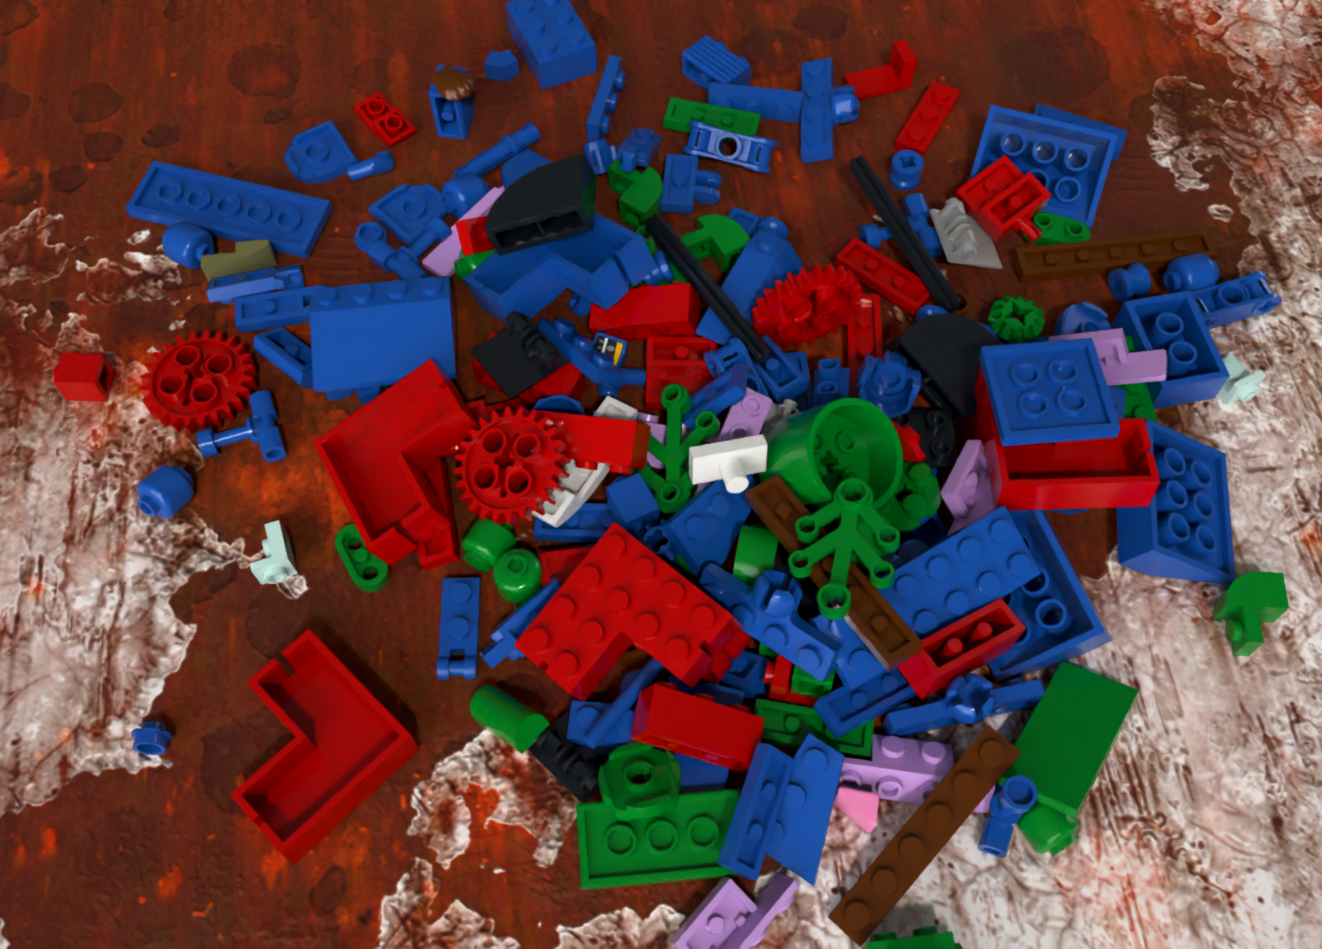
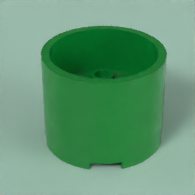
M842 398L779 419L765 439L768 445L766 471L758 473L760 483L778 474L811 514L834 501V491L842 481L849 478H858L863 480L872 489L874 496L872 507L876 510L889 501L899 485L903 470V452L898 433L882 410L863 399ZM852 497L849 498L847 501L855 502L860 499Z

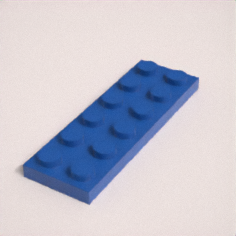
M153 161L125 209L129 217L167 226L174 225L180 221H186L206 229L214 237L235 242L269 239L274 251L308 259L333 207L329 200Z
M1005 505L994 508L894 568V583L889 588L876 589L918 638L923 640L1006 596L1040 575L1041 572ZM886 572L878 578H886L890 574ZM819 612L808 619L813 627L843 645L834 668L846 690L855 689L885 670L884 666L844 618L831 620Z

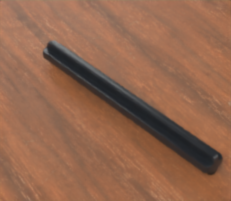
M864 156L853 158L850 161L849 170L938 305L949 314L956 312L960 308L961 300L866 158Z
M654 214L652 217L647 218L645 221L646 230L730 333L744 343L753 361L759 365L768 361L772 357L771 348L662 216Z

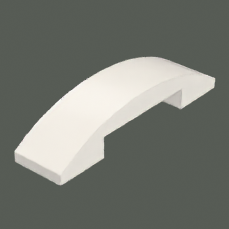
M607 396L593 416L635 421L638 411ZM571 460L563 468L570 476L568 478H559L558 484L565 489L564 492L553 491L551 494L556 504L553 505L545 501L542 504L545 514L542 516L536 511H532V515L556 528L559 527L593 494L609 472L610 465L598 464L597 470L576 468V461Z

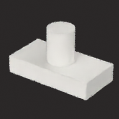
M764 435L689 447V476L692 484L723 479L728 492L740 493L744 491L749 485L746 475L766 471L768 445Z

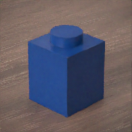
M640 472L630 477H619L606 487L607 505L618 525L629 534L636 536L647 531V524L652 527L660 525V508Z

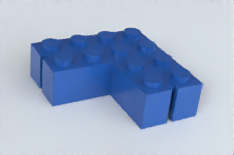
M595 213L593 230L501 256L495 251L463 280L479 307L495 318L498 317L500 321L507 325L506 318L512 311L524 313L532 319L547 304L553 302L566 288L607 311L629 292L628 286L630 284L633 286L637 285L657 266L642 235Z

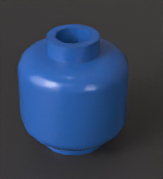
M464 173L448 179L443 184L440 202L447 213H450L456 219H460L490 190L483 178L473 173Z
M180 221L169 226L163 234L162 245L165 255L171 261L188 269L196 270L201 268V256L214 255L215 253L212 235L206 229L190 222Z
M1193 253L1177 257L1170 261L1163 278L1164 286L1171 293L1208 288L1217 283L1219 269L1215 261L1203 253Z
M160 465L137 484V495L139 497L137 504L150 517L156 515L160 518L170 519L193 499V480L179 466Z

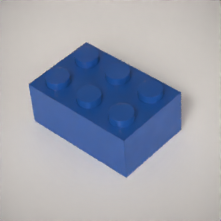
M514 0L505 3L508 31L542 90L597 72L596 44L569 0Z
M1190 290L1124 301L1112 324L1113 329L1123 328L1124 336H1131L1136 352L1164 349L1167 353L1166 379L1163 381L1146 382L1154 409L1214 399L1230 375Z

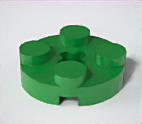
M903 462L902 476L895 493L889 501L876 509L878 514L885 516L891 526L896 527L899 531H907L921 525L919 520L923 519L928 513L932 517L939 508L942 498L940 494L941 488L929 465L925 463ZM902 492L911 493L910 495H905L902 501H898L896 498Z
M628 743L613 750L609 754V761L604 767L601 765L598 773L601 797L604 803L614 811L615 816L622 821L656 816L664 811L673 809L679 801L678 794L682 783L680 765L676 757L668 750H665L664 753L653 749V746L645 743ZM642 775L643 779H650L643 784L633 783L634 776Z

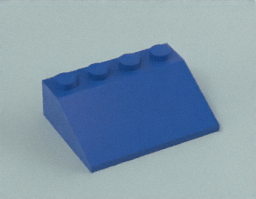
M991 105L969 181L1003 155H1006L1024 175L1031 172L1052 195L1046 206L1040 211L1078 220L1084 223L1090 230L1118 134Z
M450 276L311 289L309 315L313 388L315 392L393 385L430 358L451 379L457 378L456 304Z
M1145 418L1151 442L1149 453L1154 454L1161 482L1148 507L1117 508L1119 564L1150 576L1230 585L1236 578L1226 454Z
M1045 510L1008 511L1041 574L1003 598V601L1025 626L1026 630L1008 652L988 662L999 684L1061 663L1062 661L1076 658L1113 641Z

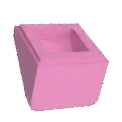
M839 787L834 805L867 833H872L877 822L880 795L869 791Z

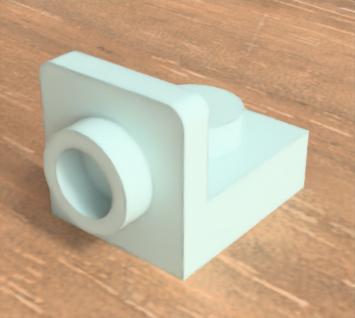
M1233 354L1222 359L1230 377L1217 395L1226 406L1238 400L1246 402L1259 393L1260 388L1258 386L1266 377L1262 370L1250 375Z
M279 520L264 524L267 539L262 540V545L266 558L250 564L251 571L260 584L280 583L286 580L287 577L298 574L289 535Z

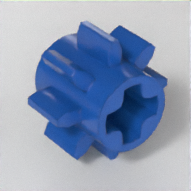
M606 138L583 144L585 151L583 153L586 154L595 175L608 172V167L617 158L615 145L608 146Z
M662 519L660 526L656 527L647 524V532L644 538L637 540L663 561L673 562L678 565L677 557L680 553L661 527L666 520ZM665 539L668 540L667 545H661L660 549H657L658 544H664Z

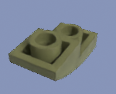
M269 239L236 242L235 253L202 255L200 266L209 282L213 278L276 266L277 257Z

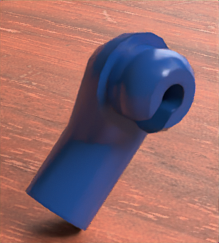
M382 150L374 157L349 165L347 171L350 178L356 181L372 175L389 173L394 168L395 162L389 151Z
M618 367L625 373L619 386L598 383L597 391L600 393V399L604 401L607 396L617 399L619 395L618 390L624 385L644 386L646 383V370Z

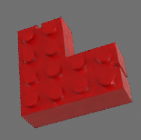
M431 358L313 442L368 551L389 566L394 565L418 548L415 541L420 539L425 543L451 524L422 469L456 446L460 441L470 436L469 428L476 431L480 428L468 406L463 402V398L451 378Z
M980 365L974 391L994 508L1005 505L1007 511L1149 506L1161 481L1154 454L1149 453L1151 442L1144 418L1118 419L1121 429L1115 438L1001 446L984 374Z
M613 522L514 643V646L535 665L545 670L544 672L568 694L586 701L633 642L637 643L682 682L694 688L715 662L710 655L700 648L706 641L721 654L743 625L717 602L617 523Z
M310 629L306 630L281 652L295 671L293 674L288 676L281 664L273 658L246 681L257 697L295 738L230 794L276 849L293 865L303 858L419 751L412 735Z

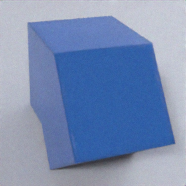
M509 49L500 53L491 50L484 62L487 78L504 82L519 75L518 60Z

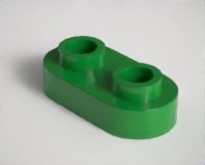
M1043 211L1037 212L1031 218L1036 227L1043 232V235L1033 243L1036 245L1089 241L1091 236L1089 228L1078 220ZM1023 233L1024 237L1029 242H1031V240Z
M349 524L340 529L335 537V547L355 586L367 593L377 592L384 588L390 579L388 565L368 551L355 524ZM354 544H362V546L359 549L351 550V547ZM371 572H377V573H378L375 578H373V579H366V576H367L369 573H371Z

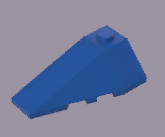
M758 230L743 249L721 289L754 328L751 316H753L752 308L758 306L757 298L766 297L763 290L776 288L774 281H786L787 273L789 272L794 276L799 275L800 269L804 265L789 241L781 239L772 233ZM709 307L696 328V334L725 346L728 344L729 339L734 336Z

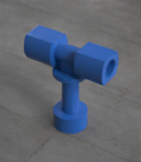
M914 193L904 197L902 210L905 218L931 257L936 258L940 256L943 247L936 228L929 227L927 222L930 211L923 194ZM875 223L864 224L859 227L860 240L874 249L880 247V241L895 239L887 227L878 228Z
M432 216L423 225L426 232L408 249L401 246L398 250H395L379 239L370 246L367 254L371 262L386 273L392 270L397 273L399 280L428 278V273L419 267L420 262L418 258L434 242L441 244L452 233L440 218Z
M258 391L249 396L253 416L246 417L247 425L219 433H214L211 427L196 431L197 442L205 459L220 455L219 447L250 438L253 444L259 443L261 453L266 462L278 461L287 456L283 436L274 423L279 419L270 391Z
M1015 775L1007 779L1002 786L997 783L995 784L994 794L989 804L992 817L986 818L978 844L980 851L999 858L1007 856L1014 829L1012 824L1020 820L1023 813L1035 804L1038 797L1037 788L1029 778Z

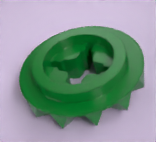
M1006 294L1002 300H995L989 312V324L992 330L1000 338L1013 343H1025L1035 339L1041 333L1045 323L1043 309L1035 306L1034 299L1030 301L1022 299L1021 294L1017 297H1010ZM1012 312H1015L1018 316L1024 315L1022 323L1017 318H1010Z

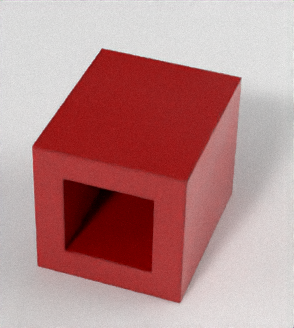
M62 352L59 364L53 370V383L66 400L108 402L116 372L104 354Z

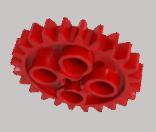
M829 263L821 270L819 264H815L809 272L806 271L805 267H802L799 275L794 276L789 272L787 273L786 281H774L776 288L764 289L766 297L756 299L758 306L752 308L753 316H751V320L755 330L761 337L767 334L777 346L782 343L784 349H787L792 343H795L796 348H799L804 341H808L811 345L817 337L823 340L826 339V333L829 331L837 333L838 325L849 324L847 317L857 315L855 309L862 306L860 299L864 298L860 283L856 275H853L851 269L845 271L843 265L834 269L832 263Z
M205 330L202 337L197 338L194 331H192L187 341H184L180 336H176L177 345L172 346L165 342L163 344L166 349L164 354L159 352L153 353L157 362L145 363L149 373L140 375L141 380L145 384L139 387L140 392L144 396L142 401L155 420L159 419L165 428L171 425L177 433L184 426L189 434H193L197 426L207 429L211 423H215L219 429L222 428L221 419L226 417L231 421L235 420L232 413L235 409L245 412L246 408L242 400L249 401L250 390L257 388L254 377L258 376L250 353H247L243 344L238 345L233 336L226 340L222 332H218L212 338L209 331Z
M506 406L504 417L493 410L491 422L480 418L481 429L479 431L472 428L468 429L472 439L470 442L460 441L461 446L466 451L465 454L455 455L454 458L462 462V466L454 469L453 473L463 478L455 484V488L464 492L460 500L469 505V511L476 515L480 514L479 518L483 520L492 518V521L499 525L505 524L507 521V523L515 527L518 526L519 517L528 523L532 522V511H536L543 516L545 511L542 504L545 501L553 505L556 504L551 494L553 491L564 492L565 489L558 484L559 478H568L570 476L561 467L570 463L571 459L562 454V452L569 448V445L560 439L563 432L557 427H553V421L546 416L543 418V415L535 409L530 413L525 407L520 406L516 413L512 408ZM503 441L502 447L495 452L499 442ZM537 444L535 452L528 457L531 447ZM495 475L492 485L487 488L489 479ZM528 480L527 488L520 493L521 485L524 481Z

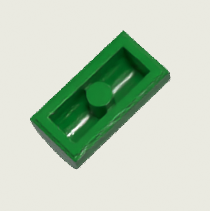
M486 685L480 688L474 694L470 703V713L475 721L521 754L549 725V722L543 715L496 685Z

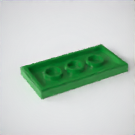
M1062 661L1046 688L1045 695L1040 699L1014 745L1022 753L999 779L997 784L1002 786L1007 779L1015 775L1025 776L1037 788V802L1077 818L1138 698L1139 690Z
M740 788L678 794L679 801L673 809L653 817L635 818L631 821L618 819L614 811L604 801L576 804L582 891L720 878L723 876H740L717 864L740 797Z

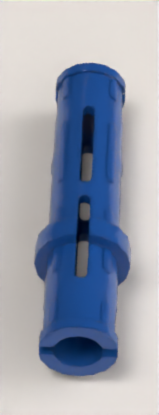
M528 122L516 132L510 135L505 134L500 137V141L494 146L474 157L463 166L453 170L454 177L464 173H473L478 177H483L503 162L513 158L528 146L539 141L541 136L534 124Z

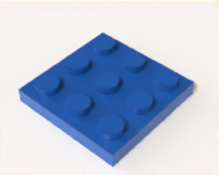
M1092 338L981 347L979 359L1001 446L1115 438L1118 436L1121 429Z

